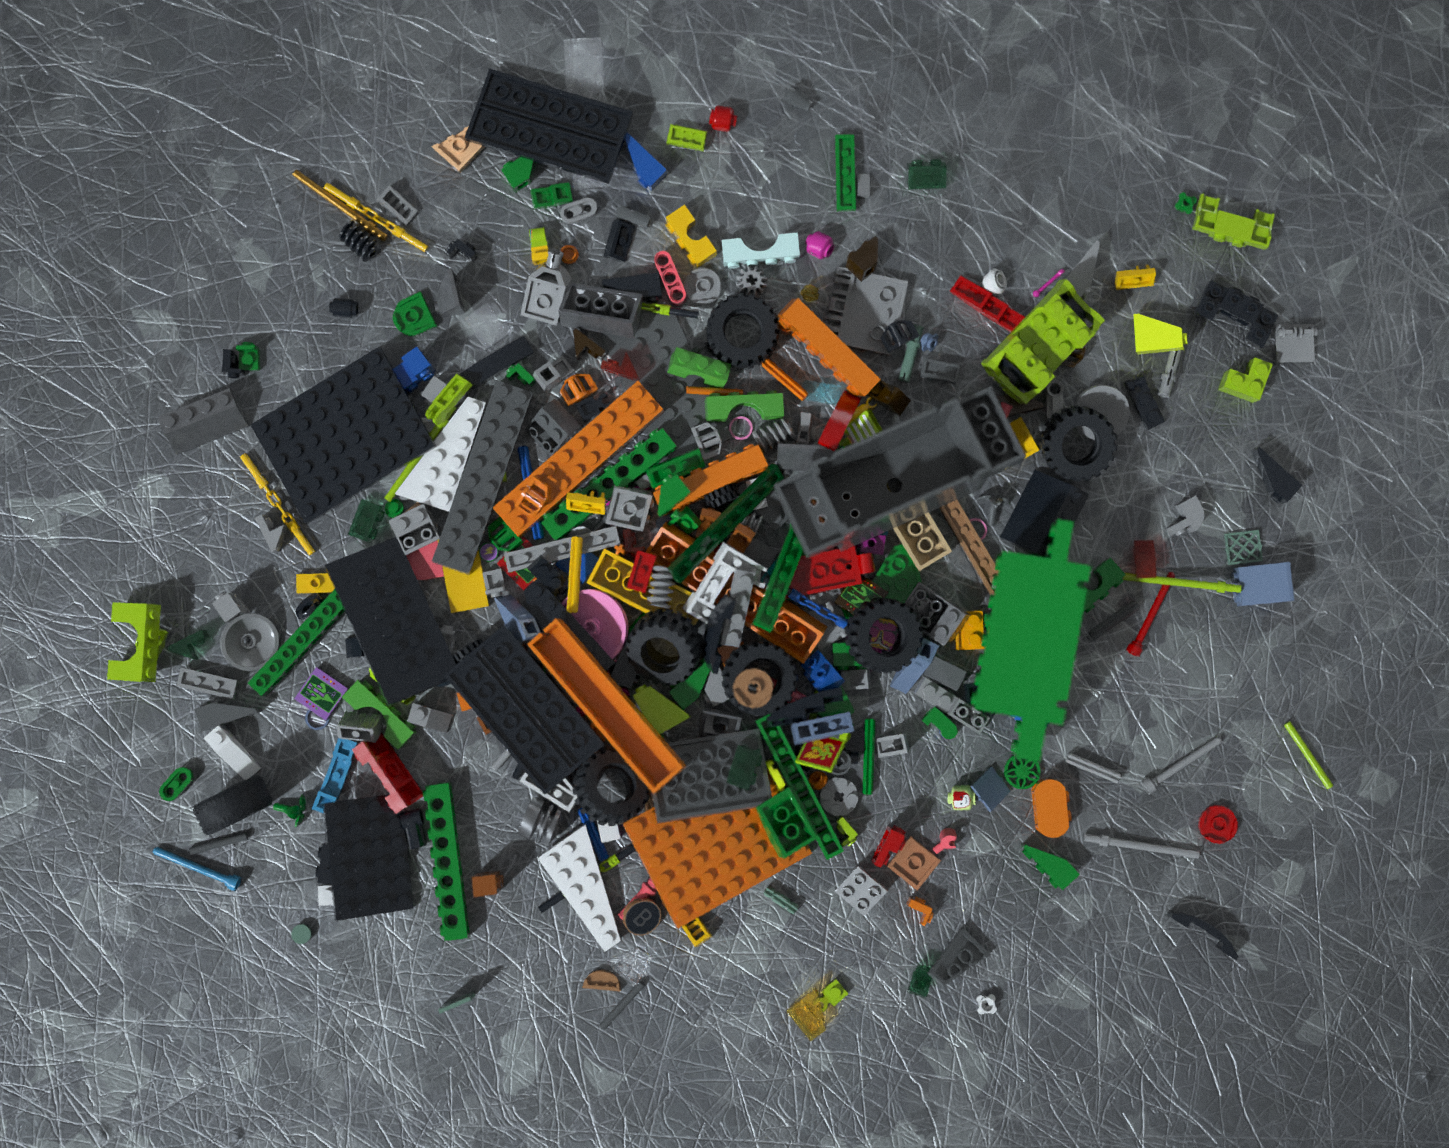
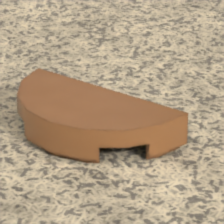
M605 969L595 970L590 973L584 980L582 987L621 991L620 981L617 976Z

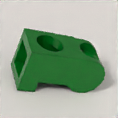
M935 706L921 719L926 726L932 723L945 739H953L957 735L956 725Z

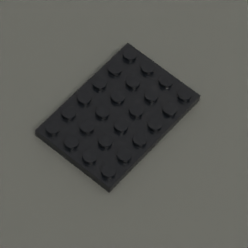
M390 794L323 803L335 921L414 909L406 833L400 817V813L403 810L395 814L389 807L385 797Z

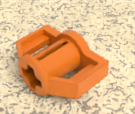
M574 374L564 381L560 394L569 407L598 391V388L590 374ZM579 378L585 379L590 387L589 390L586 391ZM566 384H568L575 398L571 399L564 388Z
M534 476L521 493L515 506L527 515L541 511L549 500V485ZM535 484L544 490L545 496L533 489V485ZM526 499L538 509L534 511L522 502Z

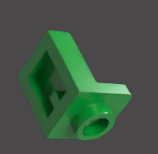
M242 342V345H236V350L239 351V369L243 371H260L259 347L253 345L252 342Z
M519 363L517 365L513 364L506 371L507 375L505 377L509 381L519 374L517 378L524 385L528 383L532 387L537 382Z
M688 506L682 510L677 508L670 515L672 519L667 523L671 526L676 522L687 534L702 524Z

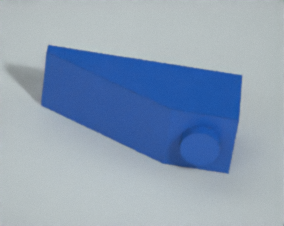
M627 133L625 143L639 179L638 182L643 188L646 189L648 187L652 191L667 176V170Z

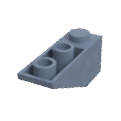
M511 594L495 597L494 600L506 627L523 647H528L527 644L541 633L535 618Z
M920 637L919 642L922 643V647L916 650L918 656L916 659H910L912 663L908 667L902 666L903 670L895 673L890 687L907 694L931 664L939 645Z

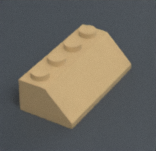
M929 513L893 528L918 571L952 552Z

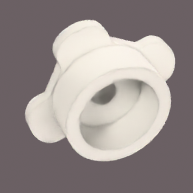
M993 994L977 996L976 1000L979 1005L977 1011L979 1014H994L997 1008L994 1002L996 998Z

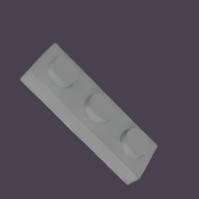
M181 667L176 686L235 699L239 680Z

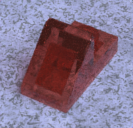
M627 352L621 366H619V362L608 359V362L602 361L601 370L636 382L639 381V377Z

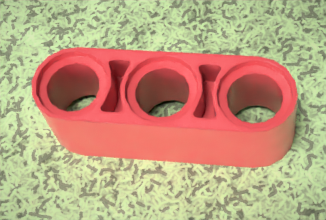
M659 251L655 255L654 261L665 291L674 306H682L686 302V291L670 254L666 251ZM664 257L668 259V263L660 265L658 260ZM668 275H673L676 279L674 282L669 283L665 278ZM676 292H680L683 295L680 300H675L672 296Z

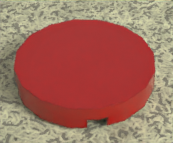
M1213 805L1207 807L1201 813L1198 827L1201 835L1206 840L1222 844L1235 836L1238 830V821L1231 809L1222 805Z

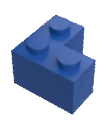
M417 346L401 357L403 362L394 368L406 393L416 390L420 382L430 380L434 376L433 373L436 372Z

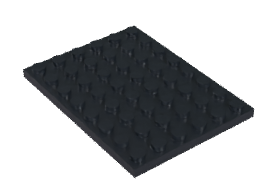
M377 347L251 424L253 431L305 524H309L437 447L381 347Z

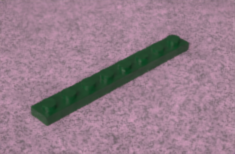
M772 463L668 567L676 582L681 583L774 489V485L784 479L776 464Z

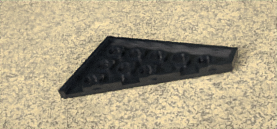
M538 579L524 591L529 612L535 618L541 633H545L543 629L556 618L562 619L606 672L616 664L576 618L567 612L565 606ZM544 665L548 677L569 702L573 704L575 700Z

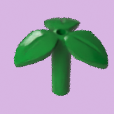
M301 794L299 806L274 803L273 810L284 812L291 819H296L295 827L297 828L305 817V814H303V811L306 810L305 796Z

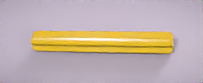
M577 536L571 538L567 612L577 613L579 606L583 538Z

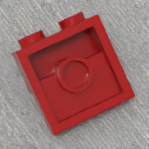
M895 825L892 828L887 826L871 859L872 863L881 868L883 864L886 865L891 856L889 851L896 854L898 850L902 851L906 840H904L906 831Z

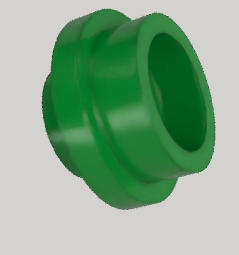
M392 499L391 502L388 501L386 503L385 513L390 518L403 514L404 505L401 501Z

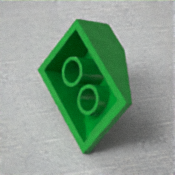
M789 787L755 807L767 836L779 857L787 858L817 839L815 832Z

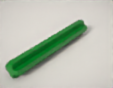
M866 718L864 727L862 793L872 795L874 783L875 719Z

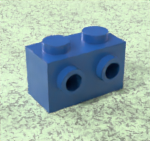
M819 650L811 655L804 664H801L805 669L803 674L810 682L812 680L815 681L812 685L818 692L838 688L845 682Z

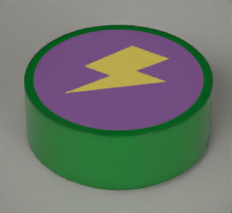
M485 543L480 547L479 555L484 561L493 562L498 558L499 550L493 543Z

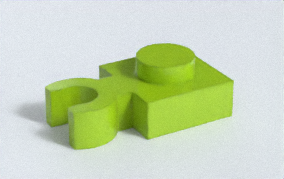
M835 978L821 990L824 996L816 997L813 1000V1004L823 1002V1007L819 1009L822 1013L826 1011L829 1003L835 1006L848 995V992Z

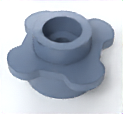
M925 333L920 340L922 350L933 351L937 346L939 335L936 333L934 335Z

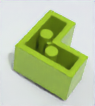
M1253 358L1248 361L1244 373L1229 369L1224 372L1218 390L1255 403L1261 399L1273 364Z

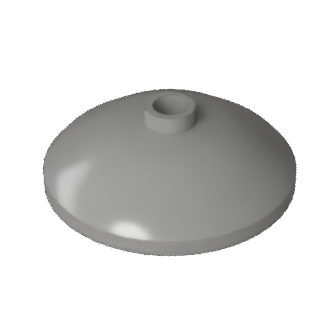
M245 613L233 618L225 626L220 639V647L224 658L235 668L244 671H254L262 668L277 652L279 646V636L274 624L266 617L256 613ZM245 637H249L248 643H244Z

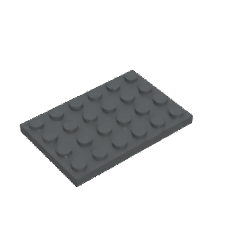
M759 729L669 742V746L687 767L659 792L654 794L652 792L657 824L755 808L772 797Z

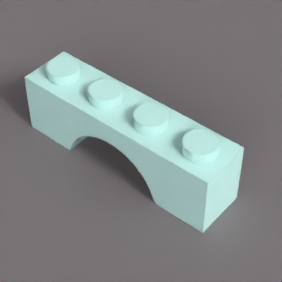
M798 232L779 234L775 244L765 251L749 249L741 238L722 240L724 266L734 269L744 264L754 267L758 266V263L765 262L766 265L777 264V261L794 263L800 257Z

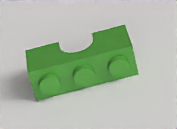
M676 347L671 355L667 373L686 378L688 375H698L704 378L703 384L715 388H723L728 380L731 364Z

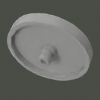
M1101 384L1087 388L1079 395L1074 406L1089 407L1104 415L1114 427L1113 432L1117 435L1122 432L1129 420L1130 408L1126 397L1118 389L1110 385ZM1077 426L1086 437L1095 440L1091 429L1086 426Z

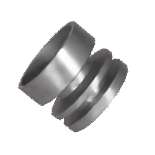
M532 797L520 824L518 835L530 839L534 832L538 833L537 843H540L542 837L546 836L544 846L549 847L562 823L564 809L559 807L554 815L552 813L555 805L552 804L547 811H544L545 801Z

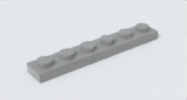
M617 526L577 535V537L583 538L582 554L621 544ZM572 537L505 553L504 557L508 572L526 569L540 555L549 563L570 558Z

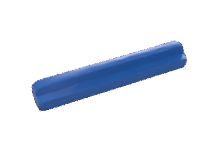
M581 807L578 809V814L583 825L586 823L589 838L599 861L606 860L609 855L604 844L601 843L594 821L592 822L588 819L589 815L587 813L584 815L581 813Z

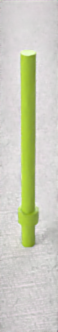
M453 407L441 424H435L429 433L433 441L441 429L447 425L448 419L456 407ZM423 455L407 464L384 497L387 501H392L396 491Z
M1125 573L1126 575L1123 577V580L1209 589L1216 590L1219 593H1225V591L1241 593V585L1226 584L1224 581H1217L1216 583Z

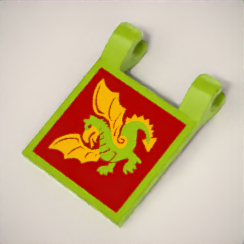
M842 734L839 736V739L829 737L804 743L796 763L832 773L846 743L851 738V734Z

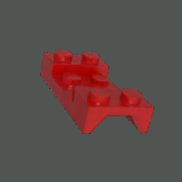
M382 732L376 743L363 741L352 749L356 759L362 766L367 763L371 765L373 772L377 774L384 788L390 793L385 799L395 814L423 797L422 790Z

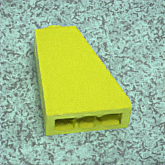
M1134 314L1135 346L1138 355L1184 350V345L1188 344L1187 333H1183L1182 328L1147 316Z

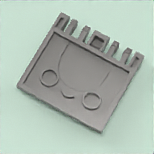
M837 267L836 276L843 278H835L834 282L838 285L849 287L848 291L832 289L833 295L846 297V300L835 297L830 298L828 311L842 314V317L828 314L827 320L841 322L840 328L827 327L834 334H838L837 337L847 347L892 356L893 351L888 353L880 338L888 325L901 318L908 281L871 274L861 282L847 268ZM887 330L886 335L888 336L891 344L895 345L893 337L891 336L889 330Z

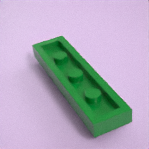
M854 134L835 135L836 212L855 211Z

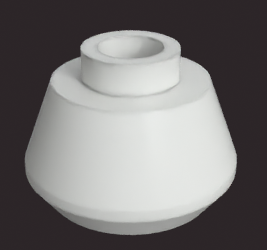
M993 268L984 276L982 286L991 293L1001 294L1007 287V280L1001 270Z

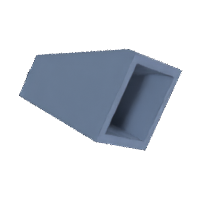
M1290 562L1233 568L1231 573L1232 583L1241 585V593L1233 592L1234 602L1237 603V606L1294 601Z

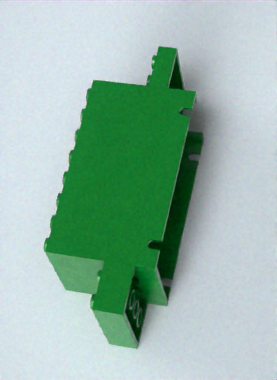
M1057 519L1055 524L1052 523L1048 535V540H1051V543L1046 547L1045 558L1002 551L1001 555H997L995 570H998V575L994 574L991 588L995 589V593L990 594L988 608L992 610L991 614H987L985 622L988 633L983 634L981 646L985 647L984 653L979 655L978 665L981 666V672L976 673L975 685H978L977 693L973 692L971 704L975 705L974 709L1020 717V720L1015 722L1014 731L1017 733V739L1012 740L1011 751L1014 753L1015 758L1040 762L1047 722L1063 725L1066 709L1058 708L1056 703L1059 700H1068L1087 592L1086 589H1080L1077 585L1084 586V581L1088 582L1091 569L1089 565L1067 562L1074 524L1071 521Z

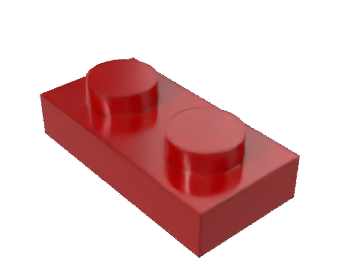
M637 551L627 588L646 593L656 555Z

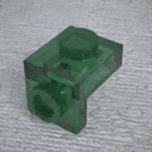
M924 965L915 967L912 971L907 993L924 999L927 997L932 977L927 974L930 970L929 967Z

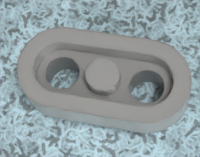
M583 198L566 204L560 210L561 219L566 224H574L592 218L597 213V204L591 198ZM590 206L591 211L586 212L585 207ZM569 212H572L574 215L573 217L568 218L567 214Z

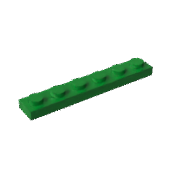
M792 525L753 621V625L768 632H771L774 628L803 552Z

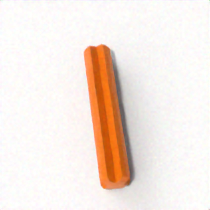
M769 358L762 363L764 369L801 401L807 398L808 392Z

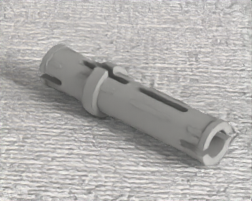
M1182 350L1170 351L1165 372L1161 375L1162 383L1158 393L1161 397L1170 398L1173 383L1177 379L1175 375Z

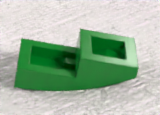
M569 182L552 184L550 187L531 189L530 191L534 210L563 205L573 201Z

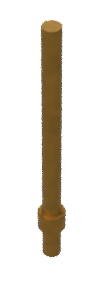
M295 170L293 172V176L363 226L366 232L374 234L383 242L387 239L388 235L378 229L377 225L371 220L367 221L300 171Z

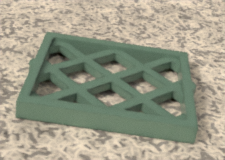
M1259 530L1224 534L1228 565L1263 561ZM1253 533V534L1250 536V538H1248L1246 535H1244V534ZM1232 535H1239L1236 540L1232 537ZM1255 535L1257 536V544L1251 540ZM1241 537L1247 540L1244 545L1238 542ZM1228 538L1234 542L1230 547L1228 546ZM1249 542L1255 546L1251 551L1246 548ZM1236 544L1241 547L1238 553L1232 549ZM1256 548L1259 550V557L1253 554ZM1243 550L1249 553L1246 558L1240 555ZM1230 551L1236 555L1232 560L1230 559ZM1250 556H1253L1256 560H1248V559H1249ZM1237 557H1239L1241 560H1243V561L1234 562V561L1237 559Z

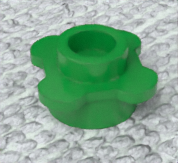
M1182 192L1178 196L1179 200L1175 204V209L1191 214L1197 199L1195 196L1190 197Z

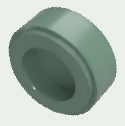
M307 924L295 926L291 933L293 941L298 944L308 942L312 937L311 928Z

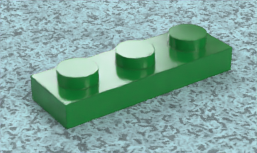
M695 448L645 471L651 487L656 488L664 484L662 480L668 475L674 476L677 474L679 477L684 476L695 469L705 467V463L700 449Z

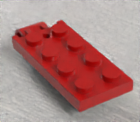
M855 545L840 552V549L825 551L808 559L806 555L801 556L789 588H793L803 595L863 584L861 574L876 571L872 552L857 555ZM847 564L851 565L850 569L846 568Z

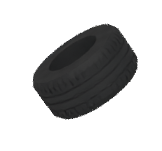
M255 775L193 806V813L196 815L203 833L209 836L272 805L273 799L269 795L270 792L266 784H264L263 778Z

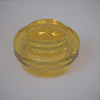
M805 285L801 289L800 294L806 301H814L819 298V289L813 285Z

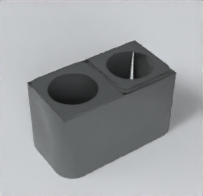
M934 656L931 664L923 672V675L958 691L968 672Z

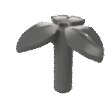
M982 495L977 498V501L980 499L990 501L987 525L995 526L997 508L1003 501L1010 504V500L1001 495Z

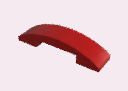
M844 390L818 444L834 452L836 451L862 398Z

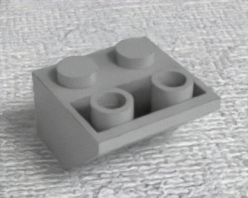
M426 504L417 506L389 520L405 555L440 539L435 520Z

